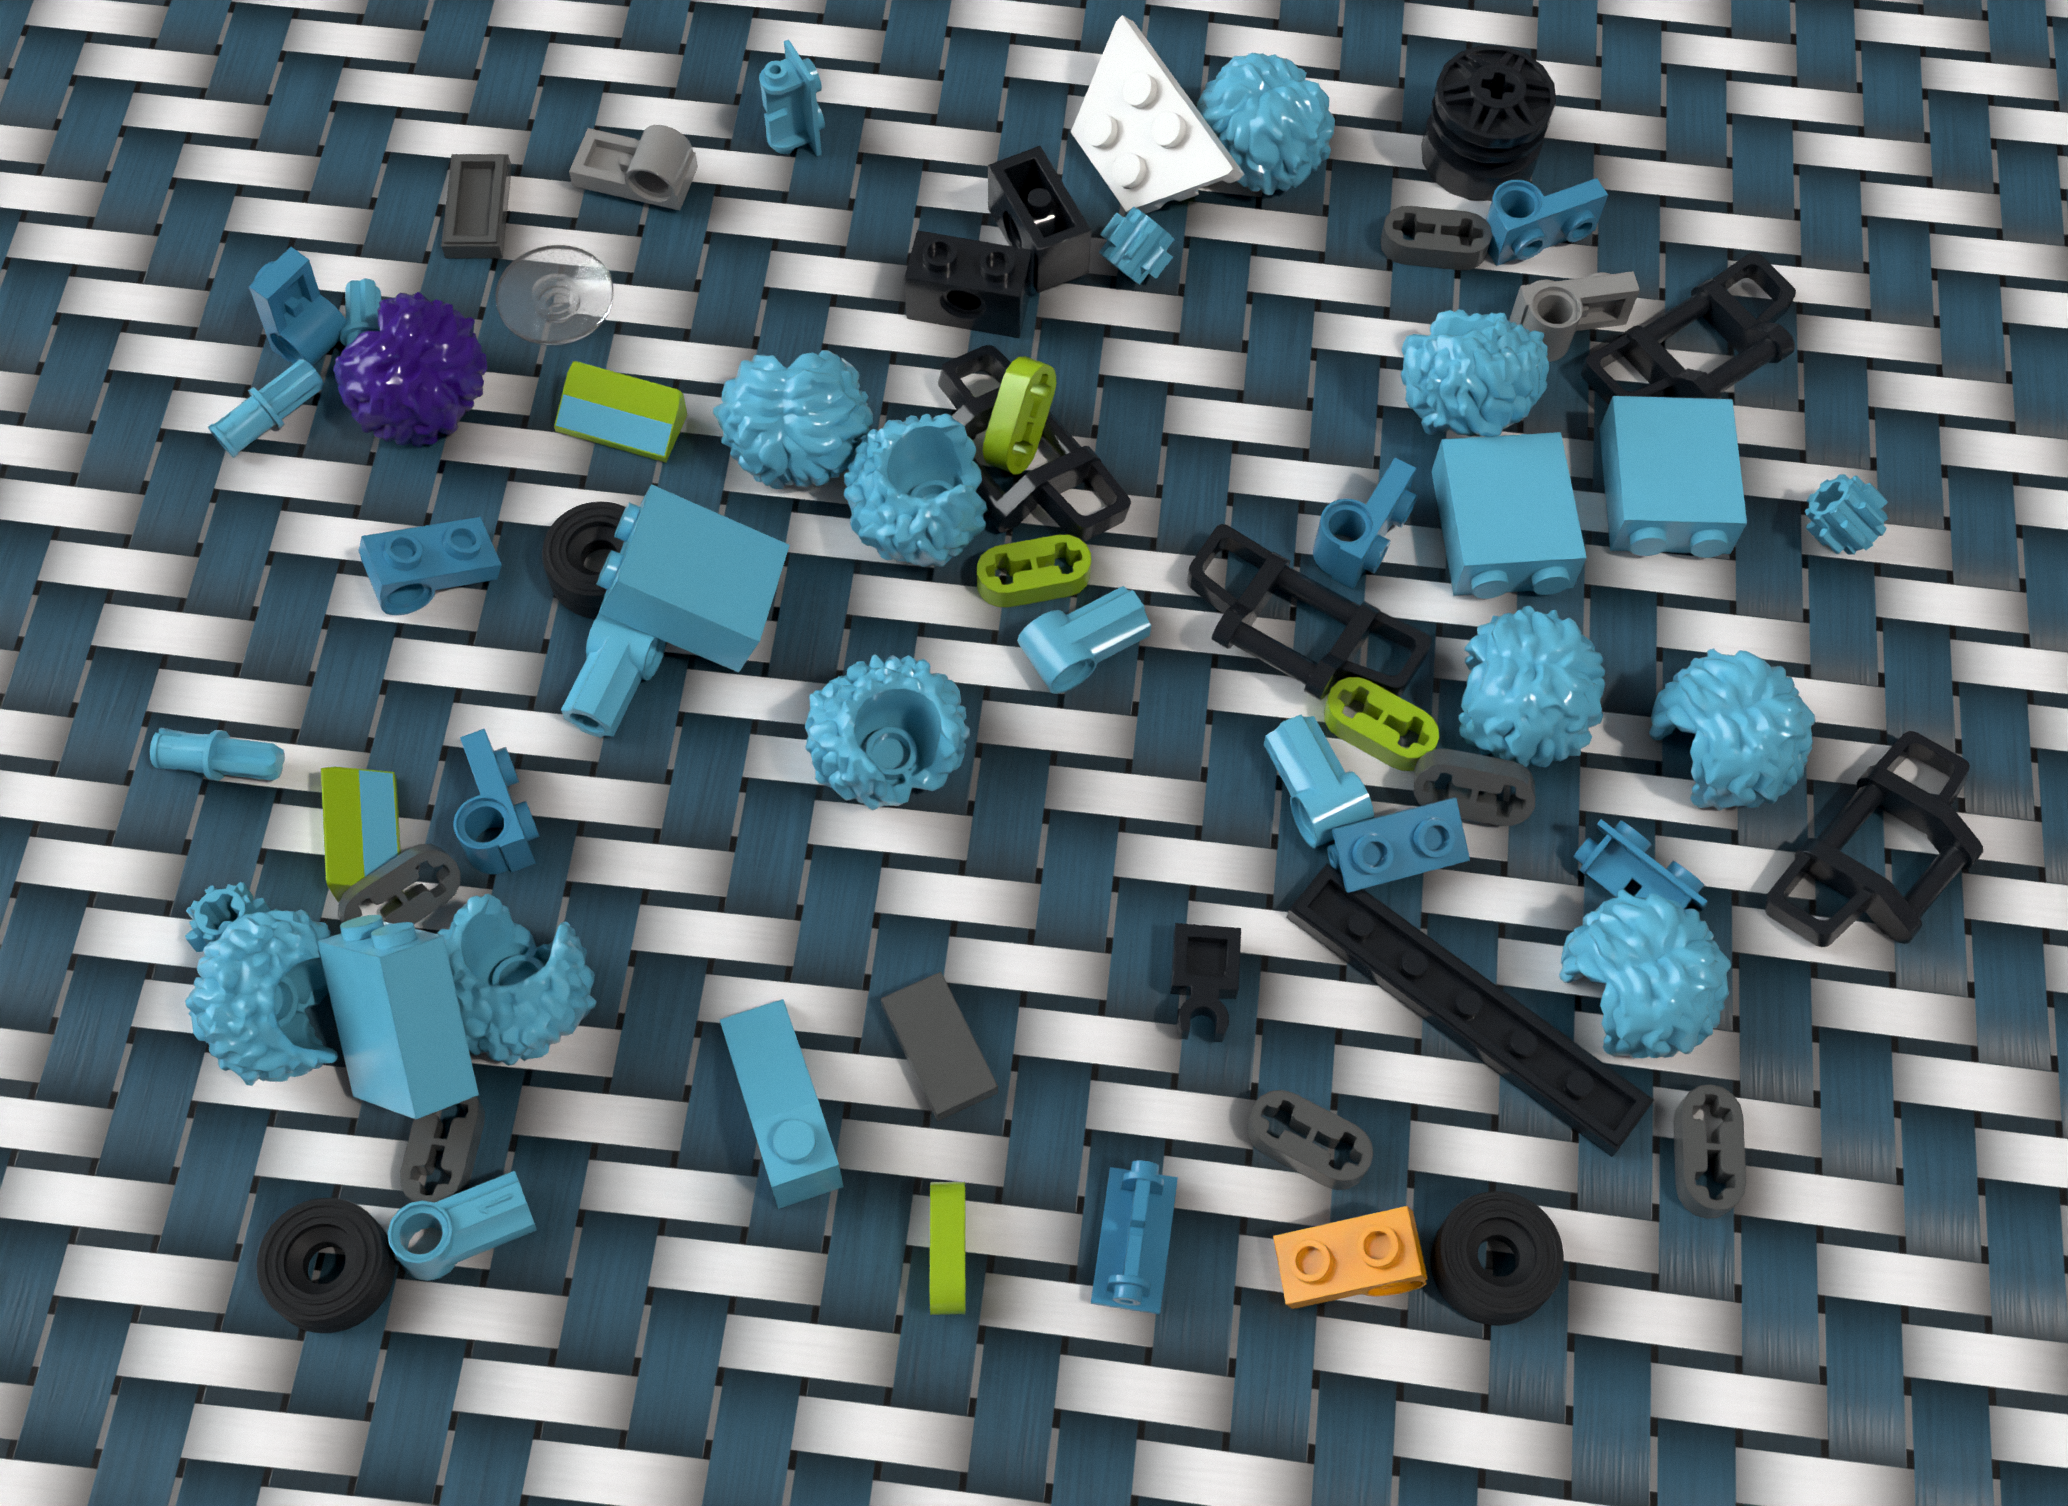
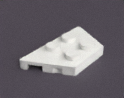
M1122 15L1114 25L1071 130L1072 135L1122 207L1129 213L1134 206L1144 214L1160 209L1168 201L1177 200L1180 202L1199 195V188L1221 180L1229 184L1238 181L1244 175L1241 168L1134 21Z

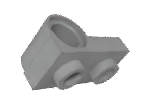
M651 125L644 130L641 140L588 128L569 170L572 186L680 211L698 165L696 153L693 152L689 140L682 133L671 127Z
M1634 271L1617 274L1601 272L1585 278L1562 281L1539 280L1530 285L1520 286L1509 321L1516 322L1517 325L1522 324L1530 332L1534 330L1543 332V343L1548 346V355L1546 357L1551 362L1562 358L1567 353L1575 331L1626 325L1640 289Z

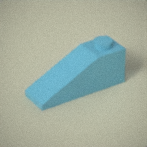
M784 999L719 1019L778 1209L844 1187L838 1159Z

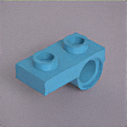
M1598 178L1545 197L1530 182L1524 180L1506 181L1496 188L1486 218L1492 232L1487 252L1495 265L1498 266L1515 259H1530L1539 254L1543 249L1567 240L1569 242L1582 240L1596 230L1608 194Z
M290 247L276 261L265 264L259 270L249 289L272 351L291 364L304 359L314 366L340 341V331L346 326L347 320L329 300L320 295L310 260L294 248Z
M1394 458L1367 504L1354 499H1339L1325 507L1321 514L1316 534L1313 557L1318 567L1331 575L1333 580L1354 589L1365 569L1372 573L1377 571L1390 546L1391 540L1385 538L1392 524L1402 528L1416 503L1418 495L1410 492L1416 467ZM1334 535H1346L1354 541H1342Z
M481 517L361 536L358 550L383 612L389 615H405L423 608L433 599L436 590L497 580L502 565Z
M485 728L460 737L480 795L470 798L459 807L453 821L454 832L470 864L485 874H500L509 870L512 873L536 864L528 841L540 836L527 802L523 801L514 805L508 787L520 782L507 748L503 747L494 751ZM493 827L503 829L501 834L492 841L476 842L477 837L486 829Z

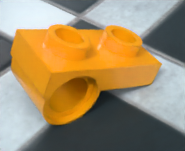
M1408 1206L1273 1236L1285 1304L1292 1309L1360 1294L1371 1297L1402 1294L1426 1285V1280H1428L1414 1213Z

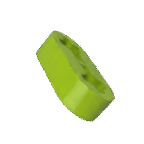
M1021 356L1012 361L1006 369L984 438L983 457L987 464L1016 475L1025 471L1033 461L1057 384L1055 370L1050 365Z
M1053 535L989 548L981 555L977 563L978 592L988 604L996 607H1014L1070 597L1080 593L1088 584L1091 573V552L1087 544L1072 535ZM1066 558L1068 565L1073 566V572L1062 574L1059 566H1055V559ZM999 568H1006L1009 576H1013V583L1002 585L999 577L995 576V571Z
M1347 677L1338 681L1330 689L1324 708V721L1328 729L1340 739L1392 768L1401 771H1414L1419 758L1427 752L1435 750L1439 740V728L1433 717L1424 710L1373 682L1360 677ZM1354 700L1363 703V711L1356 713L1353 718L1343 714L1344 706L1351 705ZM1409 730L1416 732L1419 735L1417 743L1414 742L1410 745L1409 749L1398 744L1400 736H1404Z
M930 1182V1315L966 1314L965 1182Z

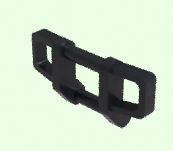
M1751 252L1713 279H1707L1694 287L1691 291V297L1644 327L1639 325L1631 327L1623 332L1618 339L1587 356L1581 376L1608 405L1613 396L1720 399L1722 392L1768 362L1778 363L1794 352L1795 343L1792 335L1775 322L1788 311L1796 295V290L1762 255ZM1741 279H1752L1774 301L1757 319L1727 291L1728 288ZM1701 317L1739 353L1708 374L1689 368L1685 370L1660 344ZM1624 356L1650 385L1636 391H1626L1603 368Z
M992 345L981 346L945 362L942 365L938 380V386L958 410L952 415L953 419L965 426L967 436L972 441L976 438L977 434L987 430L1000 387L975 398L961 378L974 372L985 370L1001 384L1006 369L1011 362ZM1050 411L1041 437L1059 458L1028 472L1007 493L1001 489L975 457L973 459L981 469L982 482L975 492L986 502V507L989 510L988 519L1000 533L1017 527L1039 504L1067 535H1072L1085 542L1123 523L1131 505L1128 495L1103 465L1096 453L1089 446L1081 447ZM1088 480L1108 507L1092 515L1084 516L1079 514L1065 500L1061 493Z
M1220 524L1214 529L1191 562L1187 576L1188 586L1223 613L1212 634L1211 639L1227 649L1235 645L1305 684L1304 692L1320 701L1339 680L1347 677H1360L1369 680L1398 697L1404 693L1428 654L1432 639L1427 633L1381 612V609L1366 601L1358 605L1289 567V559L1276 552L1269 551L1226 524ZM1221 550L1231 551L1260 569L1239 600L1204 573L1216 554ZM1277 588L1346 625L1331 651L1319 663L1252 627ZM1371 631L1411 650L1412 655L1399 674L1393 676L1386 675L1352 662Z
M1908 731L1904 733L1878 763L1868 767L1856 782L1857 792L1817 838H1808L1794 855L1795 860L1767 894L1766 914L1818 947H1828L1864 912L1869 915L1885 935L1899 943H1910L1922 928L1920 918L1956 874L1961 869L1971 868L1983 853V846L1979 839L1951 806L1965 785L1970 768L1968 761L1917 732ZM1914 757L1946 774L1950 779L1937 798L1893 772L1906 758ZM1877 807L1925 833L1928 840L1939 852V855L1904 897L1888 879L1841 852L1842 848ZM1806 873L1850 899L1829 920L1816 919L1786 900Z

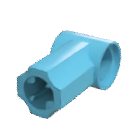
M1122 586L1067 615L1064 611L1054 610L1039 616L1022 630L1017 641L1050 692L1058 694L1071 690L1085 681L1096 669L1099 662L1149 637L1151 624L1147 618L1144 605L1136 593Z
M598 614L587 639V659L561 709L564 719L574 724L582 732L599 738L603 736L614 737L641 680H650L659 668L667 642Z
M1301 714L1283 721L1274 731L1265 736L1264 747L1291 795L1290 805L1295 823L1300 834L1310 847L1316 848L1333 841L1332 829L1374 818L1373 805L1364 784L1354 772L1348 771L1345 773L1314 716L1303 717Z
M513 1171L435 1203L423 1200L409 1203L399 1209L391 1219L387 1233L389 1245L405 1272L415 1279L430 1281L445 1276L460 1261L537 1231L516 1172ZM435 1228L443 1232L440 1243L429 1253L419 1255L408 1251L411 1238L420 1230Z

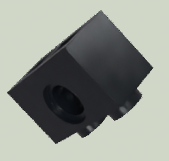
M1041 146L989 164L988 210L1009 246L1032 250L1031 283L1036 292H1042L1088 274L1091 229Z
M917 230L905 273L907 319L1020 339L1031 294L1032 250Z

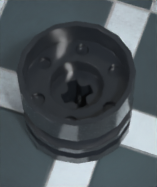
M1480 45L1461 51L1444 64L1436 83L1435 95L1431 103V113L1427 120L1421 143L1422 162L1434 182L1450 194L1471 201H1492L1496 188L1509 180L1530 182L1544 143V136L1550 124V118L1556 105L1555 84L1544 66L1524 52L1506 46Z

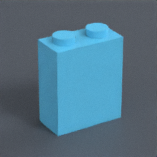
M1613 396L1599 428L1610 551H1631L1639 556H1652L1661 552L1692 553L1694 556L1701 558L1731 554L1747 525L1733 399Z
M1561 432L1441 439L1431 472L1453 596L1474 595L1477 598L1489 599L1501 596L1506 592L1534 591L1541 595H1551L1568 588H1573L1587 557Z
M651 484L640 506L629 502L619 521L614 537L623 540L624 543L620 553L611 550L598 578L597 585L607 589L599 614L739 672L761 640L790 545Z
M367 915L343 922L340 925V934L317 941L353 1097L410 1118L419 1119L479 1095L444 935L415 929L412 922L393 924L384 922L381 915Z

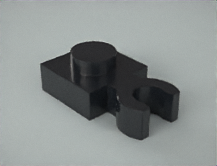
M1175 923L1170 994L1189 996V999L1181 1006L1178 1014L1176 1028L1180 1039L1188 1040L1191 1019L1203 1015L1210 1018L1214 1023V1042H1223L1229 1025V1014L1219 998H1237L1239 991L1241 928Z

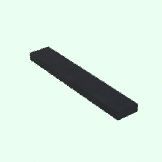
M1328 863L1288 910L1286 917L1288 920L1611 1157L1619 1150L1653 1103V1098L1367 891L1360 889L1347 893L1342 873Z

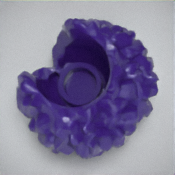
M420 292L412 295L399 293L396 298H388L379 302L380 306L377 309L380 331H366L359 334L352 343L344 348L341 356L336 357V364L333 370L336 382L339 384L338 390L343 398L342 401L352 411L353 418L361 424L363 432L370 433L373 431L374 436L383 439L385 442L394 440L396 445L411 443L413 446L422 448L423 444L433 445L436 443L439 432L453 434L459 428L457 423L462 416L474 407L473 400L483 395L484 380L482 375L488 369L486 354L482 352V346L474 333L475 320L472 317L465 318L459 311H454L453 305L447 302L444 304L443 301L437 299L429 301Z

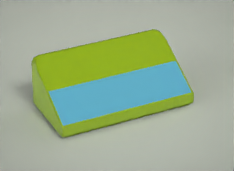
M573 361L567 372L554 429L555 432L666 463L688 414L684 394L678 389Z
M336 766L321 768L326 883L337 902H340L343 894L352 885L401 854L397 779L394 772Z

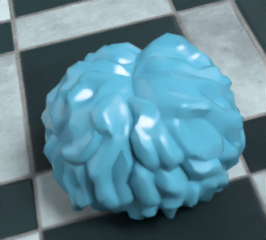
M1250 53L1246 56H1234L1228 64L1222 67L1215 80L1206 83L1205 90L1197 102L1198 111L1243 171L1244 175L1237 182L1243 187L1248 186L1251 191L1262 190L1267 195H1272L1277 189L1287 192L1291 186L1296 188L1308 179L1311 171H1317L1323 161L1329 158L1331 152L1329 143L1334 135L1335 119L1328 110L1329 97L1320 88L1319 83L1305 80L1307 72L1298 68L1291 60L1280 58L1276 54L1267 56L1263 53Z
M1460 309L1455 312L1451 310L1440 312L1430 326V335L1412 334L1407 336L1403 343L1402 353L1404 360L1401 379L1403 384L1406 385L1405 401L1422 419L1423 429L1429 435L1434 434L1437 430L1442 432L1452 430L1457 435L1476 437L1499 436L1503 429L1527 417L1531 408L1547 388L1546 378L1550 363L1546 357L1548 355V346L1543 343L1544 333L1536 330L1530 332L1522 324L1517 325L1516 322L1508 321L1505 313L1495 314L1491 312L1489 315L1475 313L1469 316L1464 310Z
M822 350L819 355L813 352L802 354L788 368L784 367L773 355L766 356L761 354L754 355L752 361H741L737 377L725 382L721 399L723 403L713 408V414L718 419L720 428L723 430L721 443L731 448L730 454L732 458L738 461V464L744 471L753 475L755 481L763 482L765 486H770L774 489H783L785 485H793L794 483L799 487H808L813 483L816 486H821L828 483L830 478L839 477L841 473L848 470V465L855 460L857 454L856 447L861 444L863 439L867 438V434L870 431L869 426L873 424V413L870 407L867 406L869 396L865 391L859 390V372L846 360L830 351Z
M929 414L921 416L920 420L917 416L912 415L906 418L904 422L901 420H888L879 431L876 429L870 430L867 438L863 439L861 444L856 447L857 454L855 460L848 465L849 472L844 474V483L847 488H845L843 495L848 500L851 508L850 525L852 530L859 535L863 544L876 548L881 558L885 560L906 561L907 563L911 562L922 567L930 565L944 567L953 556L955 557L962 553L963 549L974 539V536L979 535L984 530L986 521L983 519V513L987 511L986 502L975 492L982 482L981 469L973 461L977 450L972 439L967 436L965 426L953 419V416L942 414L932 419Z
M1525 606L1515 614L1506 613L1500 617L1492 616L1490 623L1478 626V635L1474 636L1465 646V651L1469 653V656L1465 658V664L1471 670V673L1468 676L1467 687L1462 697L1461 707L1464 712L1459 715L1461 723L1459 727L1460 735L1467 744L1477 747L1481 755L1492 753L1496 758L1514 761L1525 767L1529 764L1547 767L1552 761L1561 762L1567 759L1568 756H1580L1581 749L1589 745L1592 739L1589 728L1600 724L1603 718L1600 698L1605 687V681L1602 678L1605 676V669L1600 665L1603 662L1601 653L1596 652L1593 643L1581 634L1574 620L1571 618L1560 619L1556 610H1551L1548 614H1544L1538 611L1535 612L1531 606Z
M1714 648L1707 651V657L1694 658L1688 668H1682L1674 675L1673 681L1665 684V689L1658 693L1651 715L1652 726L1649 734L1653 740H1661L1670 735L1676 727L1681 732L1696 734L1690 750L1693 760L1691 774L1696 782L1692 787L1690 799L1697 807L1708 808L1714 806L1720 811L1733 806L1756 808L1764 802L1774 804L1779 796L1785 795L1791 790L1793 785L1797 784V780L1803 777L1804 767L1808 762L1807 757L1812 750L1811 726L1815 723V715L1801 697L1798 696L1799 691L1794 687L1795 684L1792 677H1786V670L1783 667H1771L1765 660L1743 650H1739L1734 656L1721 654Z
M875 654L872 655L869 666L864 661H858L856 664L849 666L847 675L838 676L831 680L823 690H816L809 695L810 711L805 723L808 738L805 748L811 754L812 764L816 770L815 780L819 784L833 788L846 801L857 799L858 802L864 803L871 810L888 805L899 806L908 802L912 788L934 791L943 787L948 774L961 766L966 749L964 741L970 737V728L964 724L966 707L960 705L961 696L957 685L952 680H948L946 674H931V666L925 659L916 661L908 655L902 659L892 655L884 661Z
M1623 889L1618 891V898L1604 901L1596 911L1587 913L1583 917V925L1574 928V932L1567 936L1560 963L1562 964L1559 978L1564 983H1569L1586 976L1591 982H1599L1606 985L1600 1007L1604 1014L1602 1026L1605 1034H1607L1603 1040V1049L1607 1054L1614 1057L1630 1056L1633 1059H1642L1649 1056L1651 1058L1674 1057L1679 1051L1689 1055L1694 1047L1702 1044L1708 1036L1713 1034V1028H1717L1720 1024V1013L1725 1008L1724 1001L1729 995L1726 975L1731 968V962L1719 950V946L1713 940V933L1709 930L1706 921L1700 920L1698 911L1695 909H1683L1678 902L1665 899L1657 894H1649L1646 898L1635 897Z
M485 894L482 897L477 895L470 897L467 904L459 909L457 914H454L450 929H441L438 932L439 935H444L468 1048L474 1055L487 1052L486 1056L495 1061H502L508 1066L514 1065L520 1058L526 1061L527 1059L543 1057L548 1053L551 1044L560 1042L562 1035L573 1034L581 1020L596 1005V1000L590 995L595 974L585 965L587 950L581 945L579 937L576 936L575 929L570 927V924L566 921L560 923L557 927L554 940L550 944H542L537 947L530 931L512 921L508 907L502 905L501 901L491 894Z
M278 909L267 913L256 912L246 914L229 924L226 930L223 931L220 939L209 942L204 947V957L199 959L197 966L200 977H196L194 981L195 988L185 1000L186 1007L191 1010L188 1014L192 1019L193 1033L199 1041H206L209 1044V1052L211 1056L218 1058V1065L221 1070H232L243 1079L246 1085L253 1086L258 1079L269 1082H284L290 1077L302 1076L313 1069H319L323 1063H333L337 1060V1052L332 1048L323 1046L322 1041L315 1036V1029L309 1023V1017L305 1012L308 1008L320 1004L328 993V986L317 943L319 940L330 937L331 931L326 923L312 921L308 912L301 909L296 912Z

